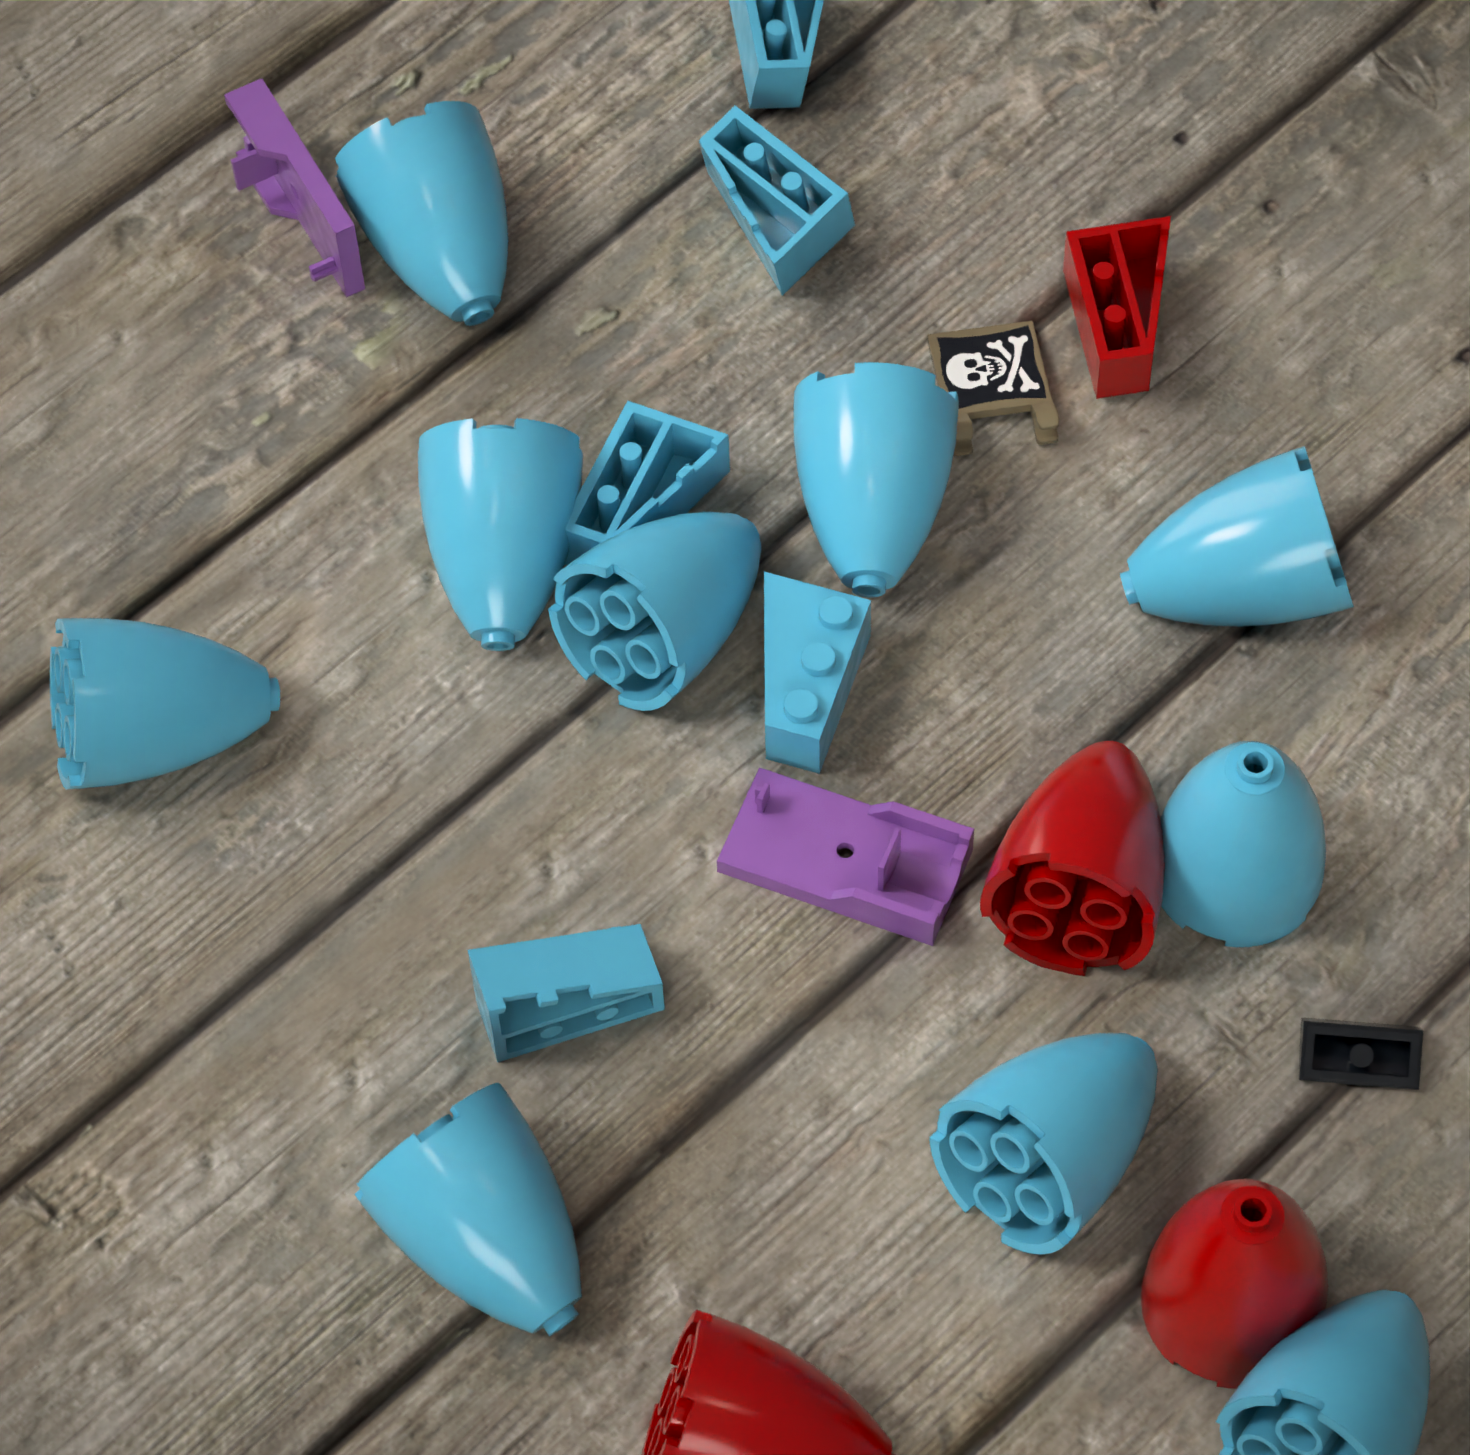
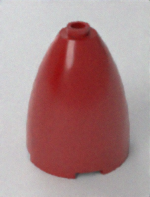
M1104 741L1091 744L1069 757L1050 773L1030 795L1009 826L995 854L980 898L982 917H990L996 927L1006 936L1003 944L1006 948L1035 965L1078 976H1085L1087 967H1104L1118 964L1122 969L1127 970L1140 963L1152 948L1163 899L1165 874L1163 832L1159 808L1150 780L1139 759L1130 749L1116 741Z
M1236 1179L1225 1181L1203 1190L1187 1201L1167 1222L1150 1253L1142 1282L1141 1308L1143 1319L1152 1341L1162 1355L1172 1365L1176 1362L1195 1375L1217 1382L1216 1387L1237 1389L1247 1374L1268 1351L1304 1323L1326 1309L1328 1298L1327 1265L1314 1225L1297 1202L1287 1193L1271 1184L1258 1180Z
M695 1310L692 1313L674 1349L670 1364L677 1366V1368L672 1367L659 1404L656 1403L654 1406L641 1454L894 1455L892 1454V1440L871 1414L842 1386L816 1366L783 1345L747 1327L700 1310Z

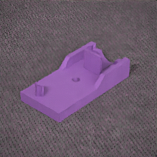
M261 78L224 94L227 106L247 135L243 137L245 148L237 151V157L231 159L238 191L253 185L270 214L299 220L323 259L309 266L310 276L313 281H318L332 274L346 297L364 290L365 283L355 225L264 80Z
M759 767L717 859V872L933 946L973 852L974 828L894 801L869 805ZM847 848L853 854L848 858H842L837 852L840 849Z

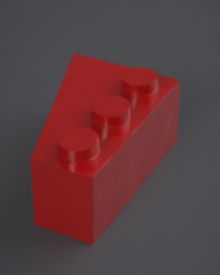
M1171 216L1066 231L1063 272L1096 399L1149 391Z

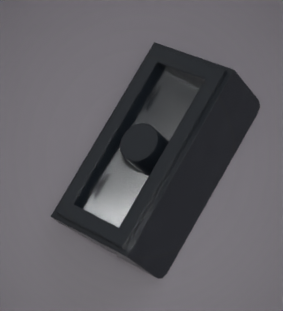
M1302 1017L1300 1027L1299 1080L1419 1090L1424 1030L1416 1026Z

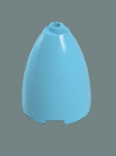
M461 101L428 103L424 108L425 115L403 119L393 126L387 117L353 137L339 151L335 158L339 167L335 176L353 215L368 240L397 276L425 302L448 318L457 322L464 321L465 325L468 326L477 325L494 315V308L501 301L506 277L508 224L502 178L494 148L479 110L474 105Z
M855 363V371L851 374L825 378V374L818 371L804 378L794 391V446L804 503L814 533L828 562L841 582L851 588L855 595L860 597H880L885 594L886 590L894 587L914 562L930 533L941 507L949 480L956 444L959 398L957 392H947L936 386V375L922 369L892 363Z
M473 418L444 423L427 430L419 438L418 484L423 523L430 553L450 604L470 637L481 641V647L486 650H511L515 647V642L523 640L544 611L556 587L557 582L553 578L563 569L569 553L570 546L565 529L572 515L576 497L582 488L583 452L579 448V436L568 429L554 424L521 418L515 419L514 427L508 425H486L476 429L477 422Z
M1305 446L1260 461L1228 476L1199 493L1173 512L1142 541L1127 559L1129 570L1120 573L1129 605L1139 602L1143 613L1179 622L1235 627L1274 625L1311 619L1354 607Z
M697 512L678 514L653 520L623 531L585 552L561 569L553 578L557 582L555 604L548 608L553 631L566 657L585 680L595 674L621 693L618 695L619 705L641 711H651L663 707L701 673L719 652L738 623L749 601L758 574L762 546L757 528L748 519L733 513Z
M58 618L55 622L56 633H63L62 646L51 647L50 651L52 729H56L58 747L65 748L66 758H58L57 768L61 783L67 790L115 786L181 770L213 757L243 741L269 722L271 711L279 710L280 688L278 679L276 677L269 678L266 667L237 650L209 638L176 628L139 621L109 618Z
M1241 741L1212 752L1186 774L1173 791L1160 817L1165 859L1161 907L1182 929L1187 925L1203 935L1224 940L1225 946L1253 947L1271 943L1290 934L1306 920V915L1315 904L1322 888L1326 862L1324 822L1318 800L1298 765L1284 752L1270 744L1259 741Z
M1094 1033L1062 1039L1034 1048L1002 1063L976 1079L939 1109L937 1131L929 1137L937 1171L947 1190L961 1209L966 1213L973 1206H976L1005 1230L1001 1233V1242L1019 1251L1030 1254H1050L1063 1248L1094 1217L1109 1198L1138 1150L1155 1100L1158 1068L1152 1048L1144 1040L1126 1033Z
M494 1083L453 1105L450 1112L454 1117L448 1114L440 1118L418 1135L413 1133L395 1147L357 1183L360 1190L355 1193V1196L381 1230L397 1247L438 1284L467 1304L500 1322L531 1334L544 1328L547 1334L552 1336L579 1315L573 1306L582 1297L580 1265L573 1228L562 1192L548 1159L533 1131L500 1083Z
M1377 1290L1354 1296L1321 1311L1281 1340L1247 1374L1218 1415L1216 1423L1220 1424V1434L1224 1445L1219 1455H1415L1427 1412L1430 1386V1355L1424 1319L1414 1301L1404 1293L1390 1290Z

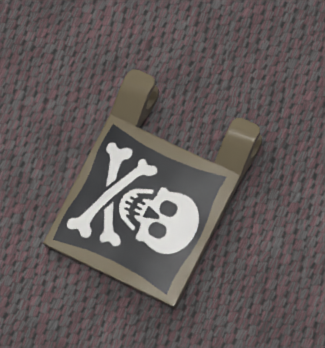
M1033 320L927 335L937 386L947 392H957L959 398L957 435L953 456L969 455L973 452L971 442L973 427L970 419L1031 411L1037 444L1058 442L1056 428L1059 426V416L1052 401Z

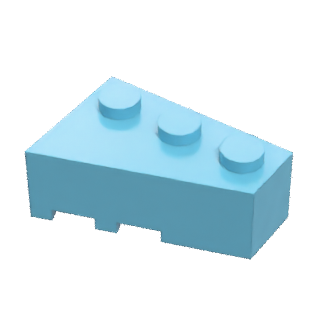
M729 0L750 109L800 108L824 0Z
M736 105L699 139L709 176L782 296L855 226L848 193Z
M627 400L576 497L572 515L565 529L570 547L564 565H568L591 548L623 531L653 520L686 514L730 472L729 435Z
M764 571L766 759L820 774L871 636V600Z
M641 924L467 950L476 1003L497 1063L665 1010L663 983Z

